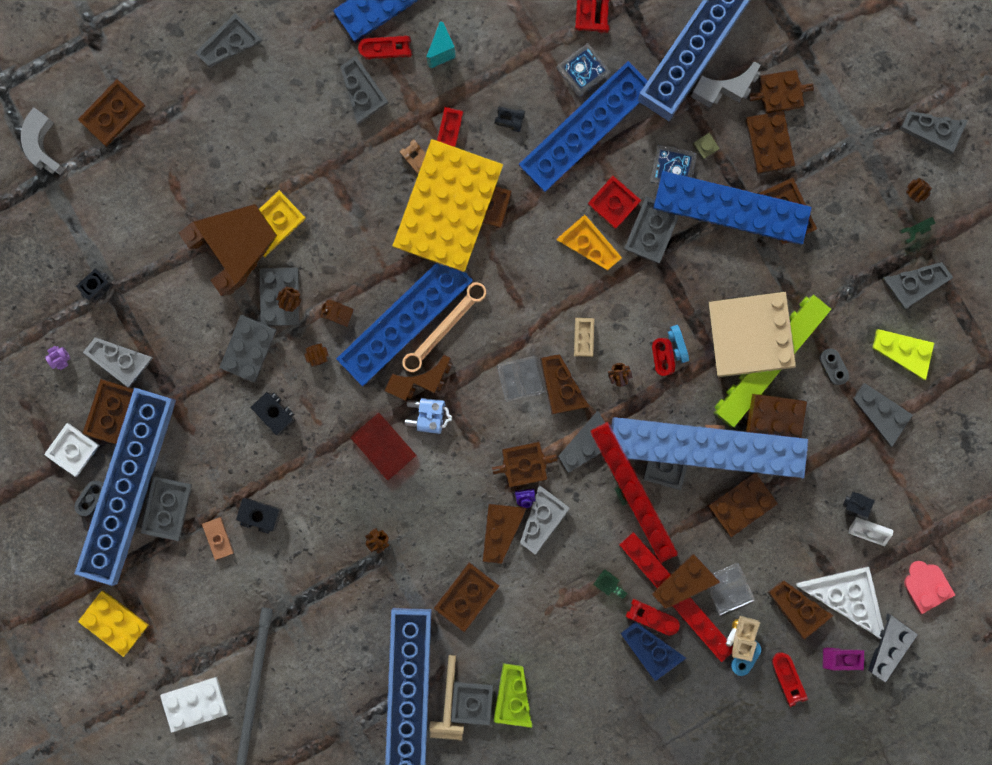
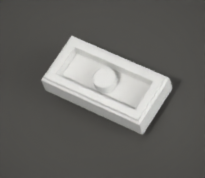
M856 517L849 528V534L885 546L892 537L893 530Z

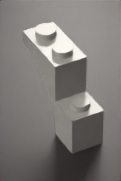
M753 62L745 73L730 80L719 81L702 76L691 97L710 108L713 103H718L722 96L721 93L740 102L742 98L746 99L751 91L749 85L752 81L755 83L761 73L758 69L761 65Z

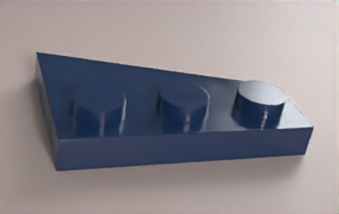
M634 622L620 633L655 681L686 659V657L637 622Z

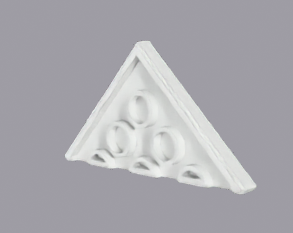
M869 567L796 583V586L881 639L880 633L881 630H884Z

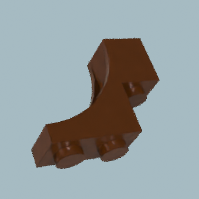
M443 355L442 359L433 369L419 376L403 377L392 373L385 392L407 401L408 398L412 399L415 393L414 384L432 393H436L437 390L441 391L445 382L442 378L445 373H449L453 363H450L451 358Z

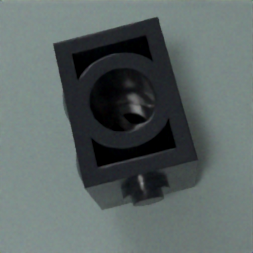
M95 268L76 285V288L81 292V296L84 299L86 298L95 303L114 284L109 280V276L106 273Z
M852 492L851 496H846L843 507H846L844 513L867 521L875 500L861 493Z

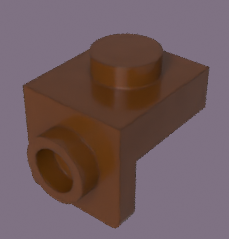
M327 300L321 308V318L347 327L354 309L336 301Z

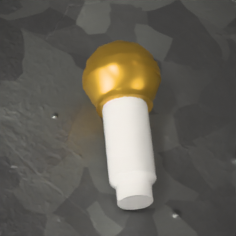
M735 619L732 622V631L726 642V645L729 647L734 644L739 619Z

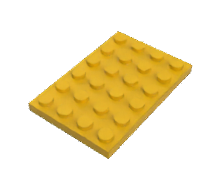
M431 139L392 247L465 273L503 164Z

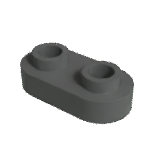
M835 349L824 350L820 354L819 359L829 381L834 385L846 383L849 373L839 353ZM828 355L833 356L832 362L828 360ZM837 372L842 373L841 379L837 378Z
M91 481L87 484L75 502L74 508L77 514L89 516L95 511L103 482ZM95 487L100 489L98 494L94 492ZM84 503H88L89 508L87 510H85L83 507Z

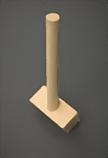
M448 655L443 722L430 721V738L462 740L464 724L451 723L456 664L455 655Z

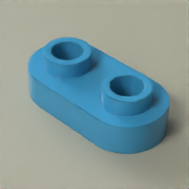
M678 325L672 326L667 333L671 343L674 342L676 348L673 350L676 361L680 360L681 363L688 362L689 356L681 330Z
M758 642L752 661L735 657L732 659L731 669L735 674L745 676L750 672L761 653V646ZM740 663L745 664V667L742 670L738 668Z

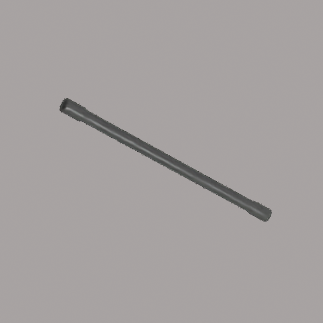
M261 608L259 632L236 765H246L268 631L273 613L272 608Z

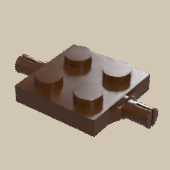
M797 70L759 76L760 91L749 93V101L761 99L766 114L799 109L804 107L803 92L814 91L813 83L802 85L799 81Z
M540 442L502 449L503 465L492 467V470L500 469L493 471V475L505 472L509 487L547 480L546 464L557 462V459L549 460L556 458V454L544 456L541 451Z

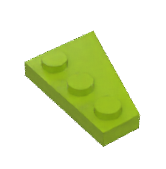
M503 663L494 715L495 723L532 728L523 666Z

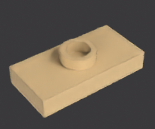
M575 318L574 356L593 357L595 318Z

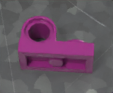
M823 648L822 668L829 670H864V650Z

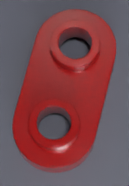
M657 338L652 344L655 370L661 376H669L673 374L676 367L672 343L667 338Z

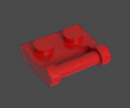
M577 0L575 30L608 33L609 1L611 0H600V24H595L596 0Z

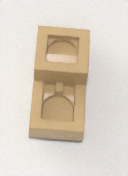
M739 616L733 644V657L752 661L757 645L755 637L760 624L758 620Z

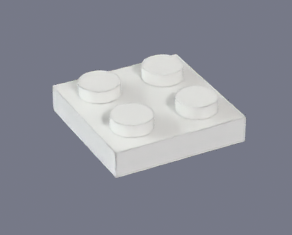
M66 423L44 455L77 477L100 445L82 434L71 424Z

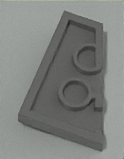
M909 111L900 130L951 155L955 151L968 120L961 119L958 121L952 120L950 117L939 118L933 117L930 114Z
M865 383L862 384L853 398V401L864 415L869 418L875 429L884 437L890 447L894 445L913 416Z

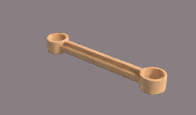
M478 282L470 284L467 289V295L414 353H409L403 358V367L406 371L410 373L418 372L422 367V360L472 305L485 299L486 289L483 284ZM473 286L482 287L483 297L479 299L471 298V288ZM410 356L418 357L420 363L419 367L414 370L408 369L406 366V360Z

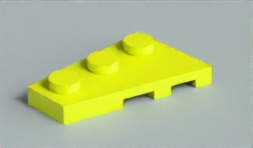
M878 329L876 330L872 349L900 364L922 380H926L934 343Z

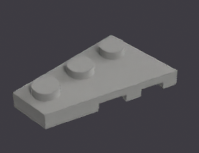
M94 338L83 352L128 388L133 385L153 359V357L98 338Z
M540 485L535 497L536 501L533 502L532 510L520 541L523 546L535 555L571 509Z

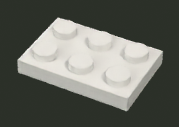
M217 677L160 695L171 733L228 714Z

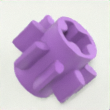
M54 346L47 350L49 355L45 358L52 369L57 367V369L62 370L68 366L66 361L70 360V356L64 347L59 349L58 346Z

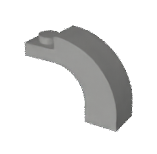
M33 107L25 118L21 130V143L24 153L31 163L39 169L44 167L52 174L57 172L61 175L65 169L46 154L43 146L45 134L54 122Z

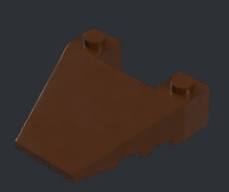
M256 204L193 221L179 232V235L189 249H198L207 242L225 268L210 280L221 296H229L245 284L247 277L256 268L262 255H265L277 237V234Z

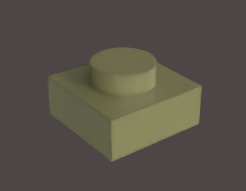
M710 133L693 143L702 160L720 149Z

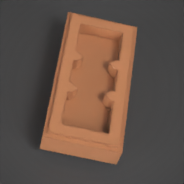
M221 517L202 524L215 560L234 553Z

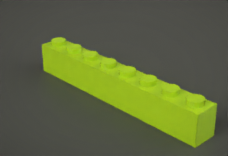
M815 295L809 298L806 296L800 302L801 308L798 312L793 311L789 316L794 354L831 311V308ZM781 370L740 375V382L737 385L733 384L728 389L726 399H720L715 405L716 411L714 414L729 427H735L750 409L752 394L761 395Z

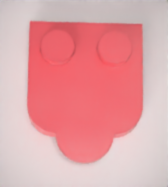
M915 561L910 565V575L905 578L904 585L920 614L955 596L938 566L927 565L922 561Z

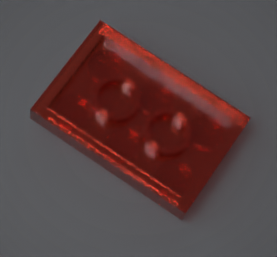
M379 412L350 437L388 481L417 456Z

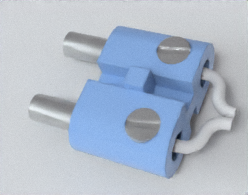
M421 398L420 401L408 400L407 407L419 408L420 413L418 420L406 419L405 426L417 427V431L441 434L442 428H445L447 423L452 421V416L449 415V410L445 407V401ZM444 410H445L448 419H446V421H445V423H444V425H443V420H442V418H443Z

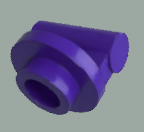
M534 489L515 491L517 505L523 508L532 506L533 502L536 501Z

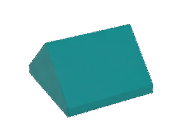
M441 21L426 56L429 68H434L456 58L455 46L444 23Z

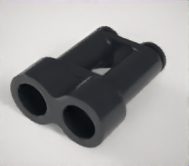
M499 106L497 111L498 117L495 118L494 124L520 132L525 110H513ZM501 115L512 117V119H502Z

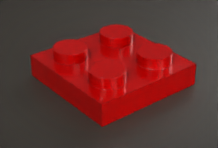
M612 176L587 205L616 230L641 200L616 177Z

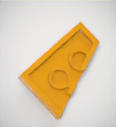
M586 215L582 216L556 239L606 270H609L622 259Z

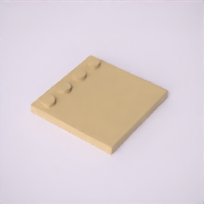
M786 292L709 302L718 377L796 368Z

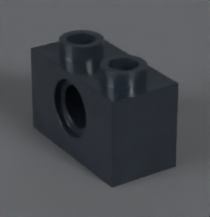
M266 392L250 408L276 436H279L296 421L293 418L295 414L289 407L284 408L280 404L282 400L276 393ZM274 407H277L279 410V415L276 418L270 416V410Z
M242 498L236 520L240 521L241 526L247 528L256 526L259 527L258 531L269 534L270 531L276 530L282 509L249 498ZM256 511H260L263 514V519L260 522L254 519Z

